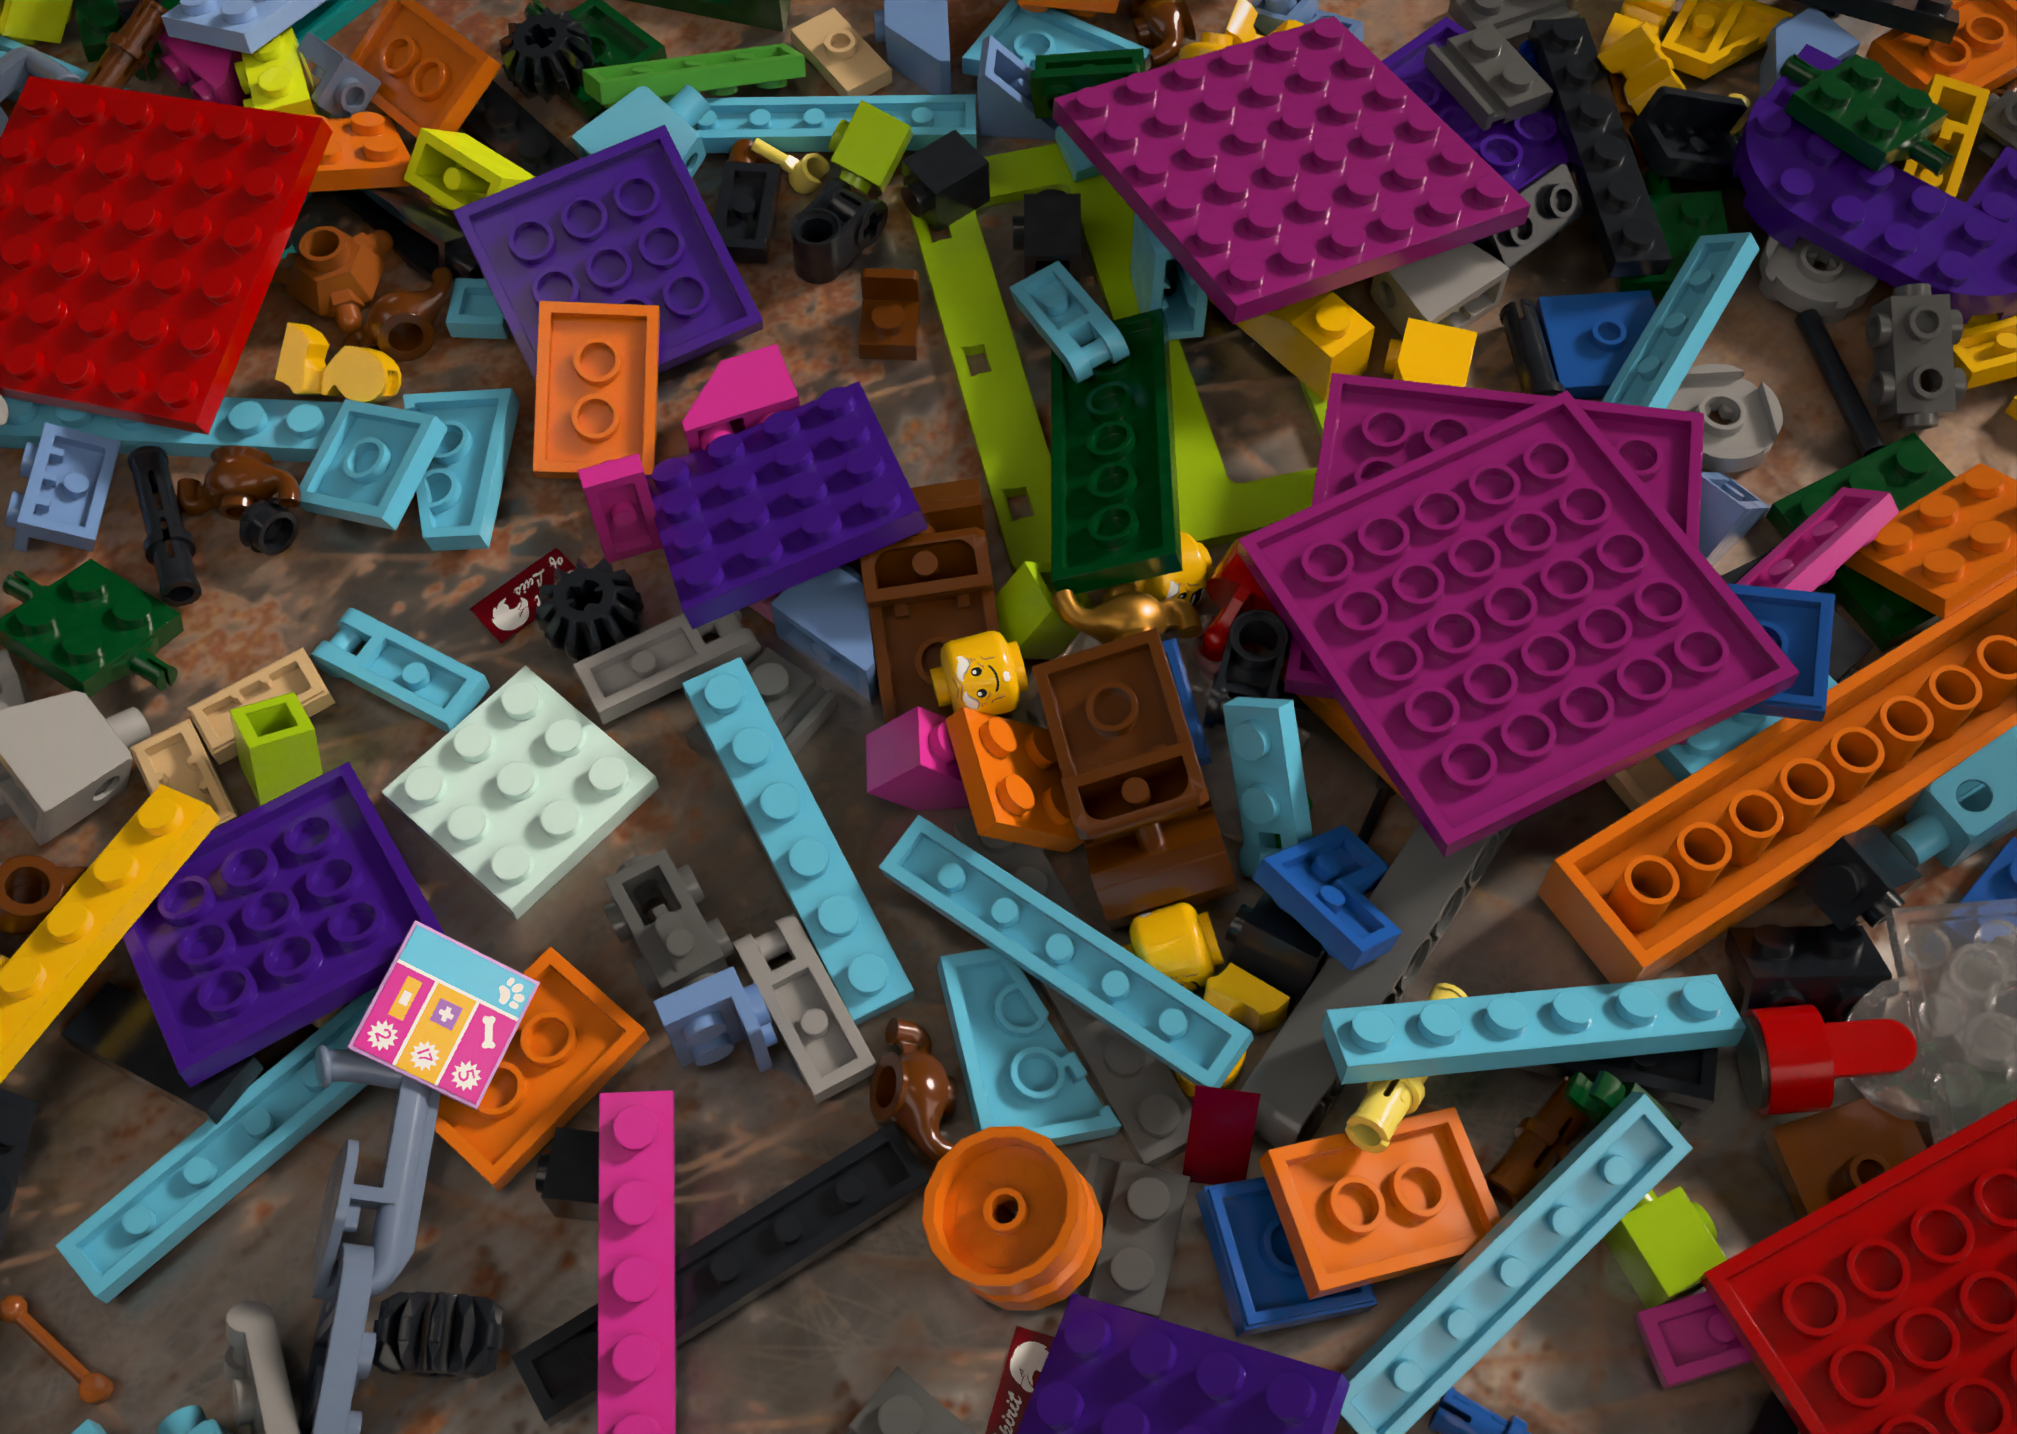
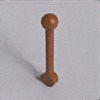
M8 1295L1 1299L0 1320L5 1324L15 1323L67 1372L79 1384L78 1395L81 1400L91 1405H99L109 1399L113 1391L111 1379L101 1373H90L28 1313V1304L24 1297Z

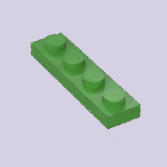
M785 43L582 70L585 92L607 109L640 86L648 87L662 101L669 103L686 84L692 86L698 92L706 91L710 95L725 96L737 93L738 86L756 84L759 88L776 89L787 86V79L806 77L805 55Z

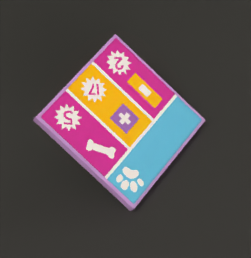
M415 920L346 1049L476 1110L540 982Z

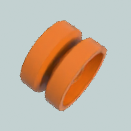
M988 1127L961 1139L938 1161L925 1188L922 1223L931 1251L953 1276L966 1284L978 1297L1005 1310L1038 1311L1066 1299L1090 1275L1102 1248L1103 1215L1092 1186L1048 1137L1024 1127Z

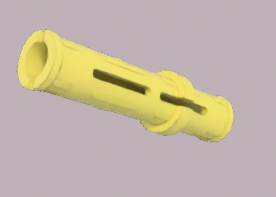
M1438 983L1431 988L1428 993L1430 995L1426 1001L1468 996L1455 985ZM1428 1076L1367 1082L1368 1092L1355 1113L1346 1122L1345 1131L1349 1139L1364 1151L1370 1153L1385 1151L1403 1117L1415 1112L1425 1096L1424 1083Z

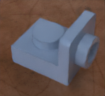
M307 32L297 50L315 63L311 73L321 80L312 94L311 100L337 118L351 117L355 113L364 112L382 82L346 55L312 33Z

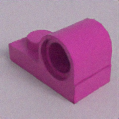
M638 453L619 459L607 460L600 464L577 470L608 563L663 548L654 519L657 515Z

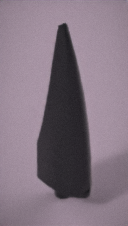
M391 187L331 191L374 230L387 231L393 238V249L407 266L431 282H434L432 278L433 271L439 267H447L451 270L454 283L456 278H484L454 216Z

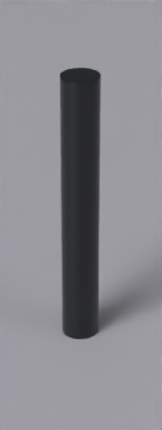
M1815 309L1803 311L1796 317L1795 322L1862 456L1865 457L1885 447L1886 445L1819 313Z

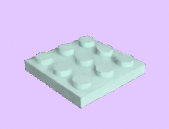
M525 665L381 792L396 811L518 920L660 787L656 776Z

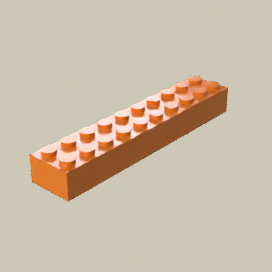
M2017 574L1827 690L1826 712L1822 722L1782 718L1553 861L1537 894L1610 984L1652 980L1726 932L1728 928L1737 925L1797 886L1798 883L1794 878L1842 836L1876 825L1882 831L1905 816L1929 784L2017 725Z

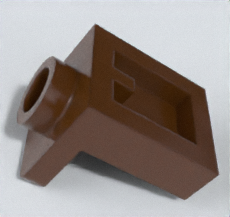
M897 268L863 269L861 271L863 301L858 344L860 359L917 360L921 311L918 271Z

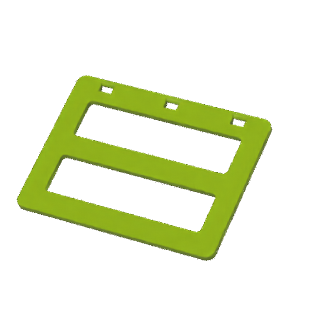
M1057 143L985 156L984 158L989 162L990 201L947 226L950 238L932 242L928 228L929 223L922 216L916 217L909 211L1008 562L1013 574L1024 561L1051 563V457L976 211L984 207L1024 200V194H1037L1047 189H1057L1067 194H1081V234L1109 318L1113 321L1140 314L1130 271L1135 213L1102 174L1075 182ZM1169 340L1180 531L1191 535L1196 542L1202 543L1205 547L1234 542L1238 538L1249 535L1312 506L1318 467L1243 483H1236L1228 478L1180 340ZM984 353L989 371L971 376L965 355L972 356ZM1299 380L1322 440L1328 400L1324 402ZM1026 495L1032 516L1022 517L1013 521L1007 497L1012 498Z

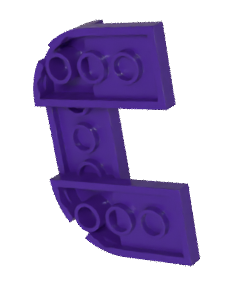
M1808 44L1798 54L1799 58L1819 71L1822 69H1832L1842 63V61ZM1781 76L1764 98L1759 96L1736 144L1732 169L1733 178L1740 177L1746 192L1742 204L1749 215L1767 234L1789 249H1792L1799 238L1802 237L1895 288L1908 284H1930L1932 295L1950 294L1951 309H1958L1961 312L1963 324H1967L1972 315L1996 313L1998 319L2001 320L2017 314L2016 150L2006 146L1965 203L1892 164L1887 165L1876 173L1785 113L1784 110L1792 94L1801 88L1786 77Z

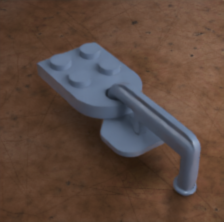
M320 1045L316 1048L315 1066L317 1080L321 1088L329 1087L331 1082H356L397 1089L379 1187L354 1184L359 1155V1141L347 1139L332 1165L314 1251L311 1298L322 1299L298 1421L300 1434H360L362 1411H352L350 1408L353 1392L357 1389L359 1379H368L374 1358L376 1333L364 1331L369 1301L383 1294L391 1286L414 1252L441 1094L348 1049L328 1050L325 1045ZM361 1208L377 1210L370 1246L340 1243L343 1231L356 1233Z

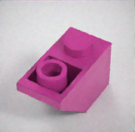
M165 30L157 41L164 54V57L159 59V62L166 75L177 87L180 88L186 85L195 100L244 107L243 100L248 99L249 95L244 94L234 66L235 62L243 61L241 52L169 37Z
M777 344L720 361L682 421L689 453L701 448L703 451H706L710 443L722 435L736 434L757 424L764 423L769 416L776 412L790 411L800 406L799 395Z
M917 706L867 734V793L913 810L970 808L946 726V717Z

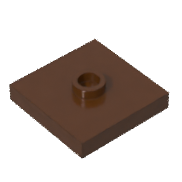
M1899 1087L1762 1132L1799 1220L1927 1149Z

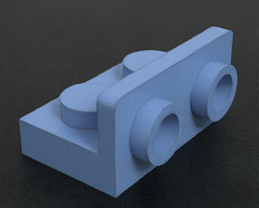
M45 422L39 445L27 442L24 450L19 477L29 479L26 492L24 494L13 491L7 510L5 526L16 529L14 550L27 552L30 539L35 538L93 552L117 463L121 441Z
M734 966L653 1001L682 1067L693 1062L698 1066L717 1062L734 1050L733 1044L745 1039L760 1073L773 1068L767 1047L778 1043V1040L770 1023L772 1022L771 1016L757 984L753 983L743 988Z

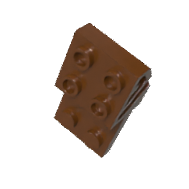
M978 478L911 488L928 529L860 558L865 601L869 608L884 725L917 706L946 718L954 713L951 704L942 707L938 705L929 670L941 667V648L945 643L987 631H997L1000 633L995 598L996 592ZM1011 711V712H1008V713L996 715V716H1000V717H1003V718H1012V717H1013V716H1012V711Z
M1156 627L1031 666L1063 777L1061 782L1078 839L1085 841L1090 876L1105 920L1111 930L1130 925L1133 918L1179 902H1186L1195 906L1239 893L1158 628Z

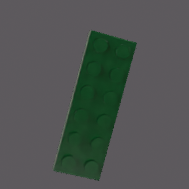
M1162 308L1113 320L1112 322L1119 329L1128 346L1130 355L1114 364L1108 360L1092 369L1093 376L1078 384L1072 379L1064 363L1051 349V582L1056 592L1067 589L1072 590L1074 595L1183 571L1169 333Z

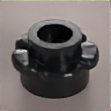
M271 498L269 502L260 500L251 504L245 509L240 519V541L245 547H250L256 553L263 552L266 555H278L291 546L298 533L297 518L289 512V507L279 504V498Z

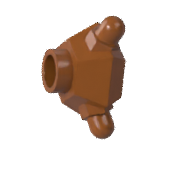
M332 226L313 228L302 236L299 242L298 253H287L286 258L280 259L272 281L286 285V292L318 315L326 318H335L340 330L350 334L363 326L361 310L369 307L387 262L383 257L392 250L393 238L385 230H375L367 235L361 232L352 237Z

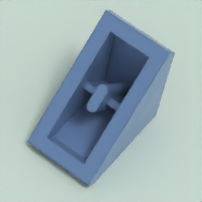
M991 35L982 41L977 78L979 136L1054 141L1056 127L1059 124L1053 118L1035 119L1029 83L1030 72L1033 69Z

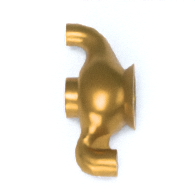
M1123 584L1111 588L1103 595V603L1092 609H1085L1080 606L1075 600L1072 590H1061L1052 596L1054 607L1065 623L1073 629L1094 638L1101 644L1156 627L1162 642L1168 640L1167 636L1163 634L1165 629L1168 628L1177 629L1178 635L1182 639L1193 638L1203 630L1198 613L1190 602L1180 598H1169L1159 602L1150 594L1140 592L1139 587L1134 584Z

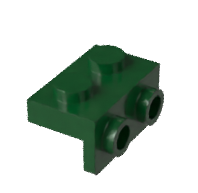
M1143 48L1036 55L1035 70L1030 72L1029 79L1035 119L1052 118L1053 102L1056 97L1077 92L1086 87H1094L1125 78L1134 73L1145 72Z

